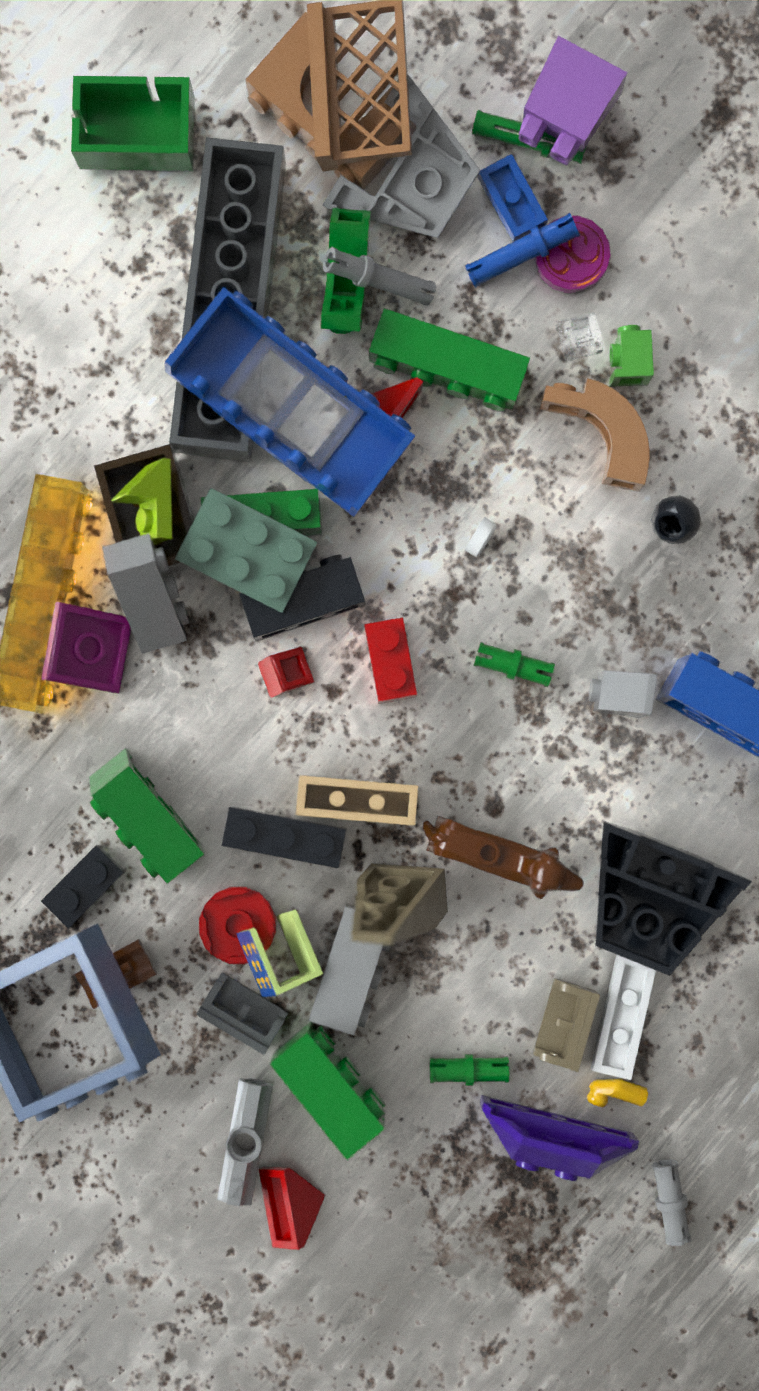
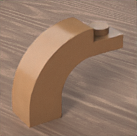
M588 378L583 386L582 393L576 392L574 386L565 383H554L553 387L546 385L541 399L540 410L586 420L602 435L607 450L602 484L639 492L646 483L650 449L644 424L631 403L608 385Z

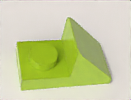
M166 458L145 466L112 499V502L140 504V509L136 516L137 530L140 532V536L150 534L154 545L172 539L170 459Z

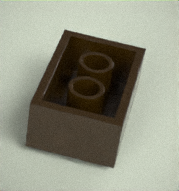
M170 444L94 465L115 543L140 536V532L136 527V516L140 509V504L112 502V499L145 466L162 458L170 459L172 539L155 544L154 546L155 549L162 547L165 552L169 571H165L166 575L191 568L175 560L192 526L194 517L177 457Z

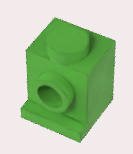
M625 325L617 328L615 344H610L609 348L610 367H616L609 379V387L649 384L654 376L652 330H640L638 325Z

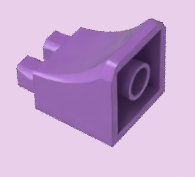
M558 35L524 107L523 122L518 139L536 148L544 132L555 137L557 140L550 151V156L558 162L568 165L578 151H584L600 124L618 101L628 72Z

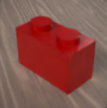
M403 617L364 624L378 704L416 698L417 691Z

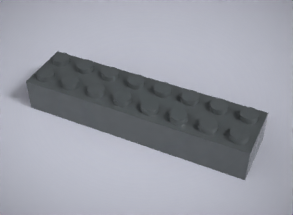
M206 137L182 339L223 287L232 294L235 291L243 294L253 304L252 309L264 319L268 316L286 169L284 146ZM263 361L234 397L255 415L257 414ZM176 381L169 444L174 452L251 461L253 441Z

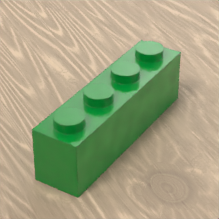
M385 308L382 311L369 348V362L374 363L373 367L383 373L394 375L398 371L410 375V379L417 377L423 381V386L431 387L433 383L447 388L446 392L454 397L468 399L471 396L483 400L482 404L485 407L503 412L505 408L513 410L530 361V357Z

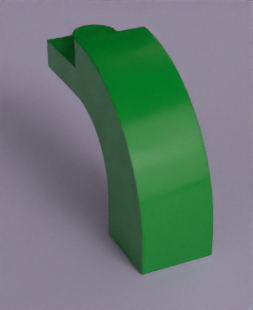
M333 208L329 228V249L334 247L339 251L359 258L362 255L368 256L371 211ZM328 259V263L335 262L339 264V262ZM327 273L320 329H330V331L336 334H348L352 331L360 332L366 287L354 285L351 279Z

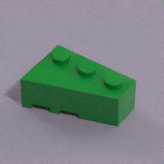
M125 748L89 777L90 791L93 798L90 801V805L103 820L108 817L111 818L118 827L115 830L116 835L128 849L135 846L142 854L143 858L140 859V862L153 878L160 875L168 884L202 857L204 851L199 840L172 806H168L154 789L155 785L148 776L145 778L131 762L133 757Z

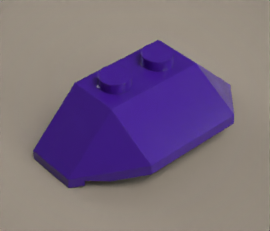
M481 1095L480 1105L482 1111L510 1158L517 1160L516 1165L520 1168L530 1171H539L540 1167L555 1170V1176L569 1181H577L578 1176L590 1179L638 1149L639 1140L634 1133Z

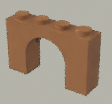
M305 12L245 79L249 103L259 113L265 114L268 112L277 120V126L285 135L292 139L296 136L305 143L307 152L316 160L313 116L307 111L302 102L305 89L311 82L307 13ZM392 86L377 102L388 112L391 110V107L384 102L391 92ZM372 108L357 123L371 133L384 116ZM400 113L396 116L399 121H401ZM410 121L412 136L417 126L415 123ZM390 123L377 139L385 146L402 144V131L393 123ZM352 127L342 139V151L357 150L366 138ZM392 158L338 164V170H334V173L338 178L342 175L348 181L365 189Z

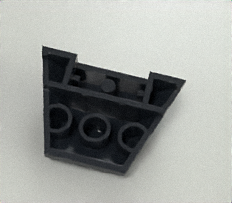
M603 821L595 945L670 976L702 940V935L718 917L721 918L730 903L752 881L708 859L636 830Z

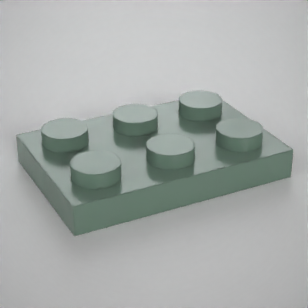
M210 487L175 560L282 613L318 542Z

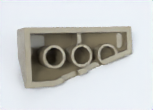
M370 864L357 879L356 909L353 914L351 932L352 941L393 945L436 929L448 912L445 869Z

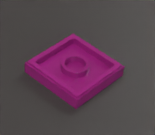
M55 602L41 680L119 694L131 632L126 616Z

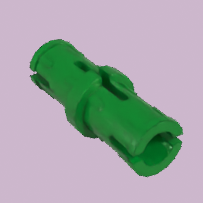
M480 642L477 652L492 656V659L476 656L473 666L505 673L508 679L514 680L515 677H519L544 685L545 687L549 686L552 677L539 674L536 670L553 673L555 663L524 656L522 651L517 649L510 652Z
M465 1054L464 1058L430 1057V1083L465 1082V1086H474V1082L509 1083V1058H473V1054Z

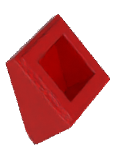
M302 646L270 655L258 663L271 698L315 682Z

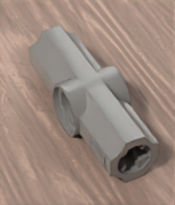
M252 1078L239 1079L217 1200L223 1201L226 1204L235 1206H251L273 1084ZM240 1133H248L254 1138L256 1146L250 1150H243L237 1146L235 1137Z

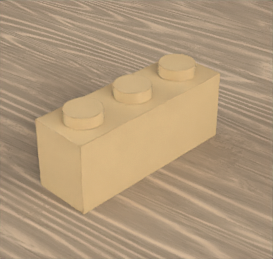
M299 775L296 815L415 826L418 786Z

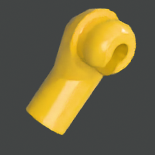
M596 1079L588 1086L590 1092L587 1094V1101L601 1108L607 1105L609 1096L637 1106H643L648 1098L646 1087L623 1079Z

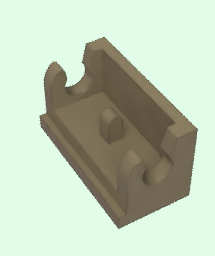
M554 978L532 1054L540 1057L539 1060L579 1072L600 994L595 990Z

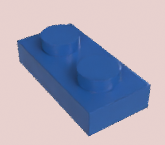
M512 154L481 169L477 178L513 242L530 234L531 228L537 226L540 229L547 225L548 219Z

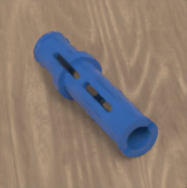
M571 213L540 229L535 226L530 229V234L470 264H466V270L469 272L468 275L474 287H479V285L539 255L545 257L550 254L549 250L575 237H579L580 234Z

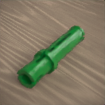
M478 110L476 113L472 135H480L541 152L540 156L548 158L554 145L540 141L536 148L521 142L518 139L519 135L495 129V127L519 133L522 122L485 113L482 110ZM545 132L541 138L550 142H556L557 140ZM586 147L583 152L578 151L572 161L582 164Z

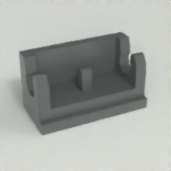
M222 972L196 1015L265 1055L289 1012Z

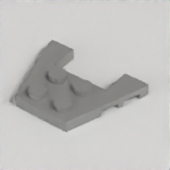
M408 75L410 121L417 126L411 137L412 155L402 156L397 159L375 196L340 175L323 206L328 209L340 208L371 211L370 220L439 238L481 170ZM392 88L384 103L392 108L400 99L399 92Z

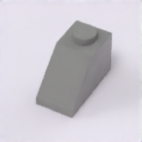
M605 670L600 672L598 679L592 678L589 689V701L594 702L593 711L633 718L652 715L657 675Z

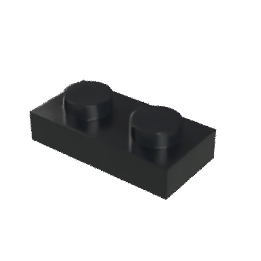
M96 845L41 902L69 929L126 871L99 845Z

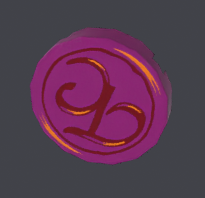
M578 215L572 216L579 231V237H575L549 250L550 254L545 257L539 255L534 258L538 269L537 272L542 281L552 289L566 294L577 293L578 291L594 287L605 275L611 258L610 243L603 229L592 220Z

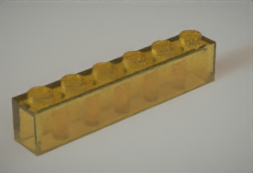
M35 474L0 643V706L43 714L44 706L49 707L51 703L53 684H50L49 681L41 680L55 602L65 603L67 592L72 593L76 583V570H72L75 555L81 554L84 544V533L80 532L83 517L87 518L89 516L92 504V496L88 494V489L82 482Z

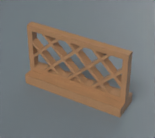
M378 0L325 8L322 2L308 3L307 21L315 158L322 171L338 170V164L412 155L403 0ZM395 12V23L385 35L371 25L379 14ZM352 18L359 25L345 40L336 33L335 20ZM367 30L380 41L367 56H364L353 45ZM395 36L397 45L391 41ZM336 42L341 45V47L338 50ZM386 46L397 54L396 63L387 73L373 63ZM348 51L361 61V64L349 78L338 71V63ZM368 68L382 78L369 95L355 85ZM397 74L399 78V83L394 80V77ZM339 80H340L342 83H344V84L340 87V89H339ZM388 85L397 90L400 95V99L389 112L375 101ZM350 89L364 100L351 116L340 109V101ZM370 106L384 116L371 133L357 123ZM399 112L401 113V121L396 118ZM341 118L346 121L342 127ZM390 123H393L402 131V144L385 146L377 138ZM352 127L366 138L357 150L342 151V139Z

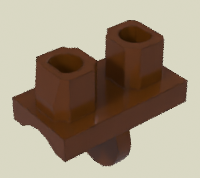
M140 939L113 953L129 989L158 974ZM81 970L75 976L85 990L92 1008L95 1009L99 1007V1004Z

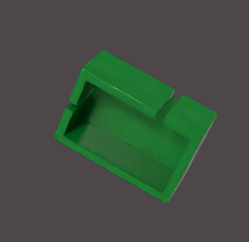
M73 76L72 111L75 117H72L71 152L79 169L193 171L195 96L190 77H154V85L160 101H153V94L148 79L145 76Z
M310 1022L274 1052L270 1065L343 1157L348 1160L385 1130L384 1120L386 1112L384 1107L386 1104L372 1087L368 1090L363 1087L358 1078L361 1075L360 1071L347 1056L341 1059L334 1052L335 1048L333 1047L336 1042L330 1033L322 1025L316 1028Z

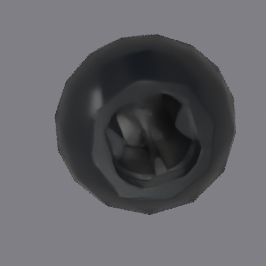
M679 495L662 499L654 509L651 522L653 531L662 541L669 544H681L691 540L697 534L701 517L699 508L694 502Z

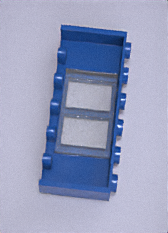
M223 287L165 360V372L295 474L309 482L342 509L355 517L414 439L415 435L410 432L411 426L396 414L389 416L378 407L380 405L379 401L365 390L358 392L347 383V376L341 370L332 365L327 368L316 359L317 354L306 343L302 341L295 343L284 334L285 329L270 316H266L264 319L252 309L253 304L243 294L237 291L232 294Z

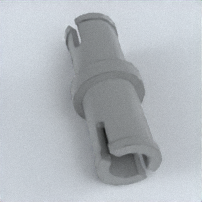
M674 1159L659 1160V1163L654 1162L652 1166L655 1172L659 1195L656 1198L657 1210L662 1212L666 1235L665 1241L670 1246L685 1245V1242L689 1243L691 1241L685 1212L688 1201L687 1196L682 1193L678 1161Z

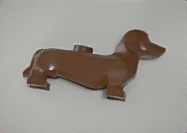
M437 816L434 826L429 821L423 822V830L429 840L426 851L528 886L538 899H543L548 891H579L583 887V879L559 861V850L557 848L540 851L493 834L472 829L441 816Z

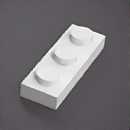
M616 955L592 1059V1071L631 1080L656 970Z

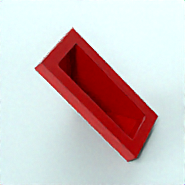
M416 377L371 394L379 401L380 405L378 407L389 416L396 414L404 418L421 394L423 381Z
M262 1167L258 1169L272 1247L293 1250L304 1248L326 1195L291 1168Z

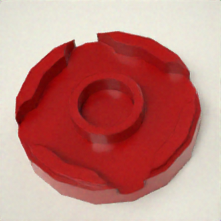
M231 886L215 893L205 904L199 917V935L205 949L217 959L228 964L248 963L237 933L255 928L266 952L277 932L276 914L271 902L259 891L246 886Z

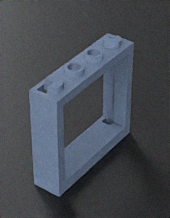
M98 923L0 971V989L74 953L125 1060L43 1096L0 1006V1083L19 1122L33 1116L36 1117L37 1122L44 1120L59 1111L57 1105L65 1103L68 1109L89 1098L87 1092L95 1090L97 1095L103 1094L119 1085L117 1079L123 1076L130 1082L146 1074L148 1070L145 1065L161 1055Z

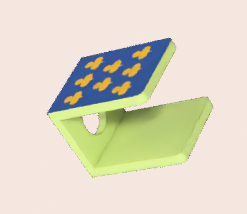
M296 910L277 915L281 929L300 972L278 983L256 929L251 928L237 933L238 940L262 997L277 996L323 974Z

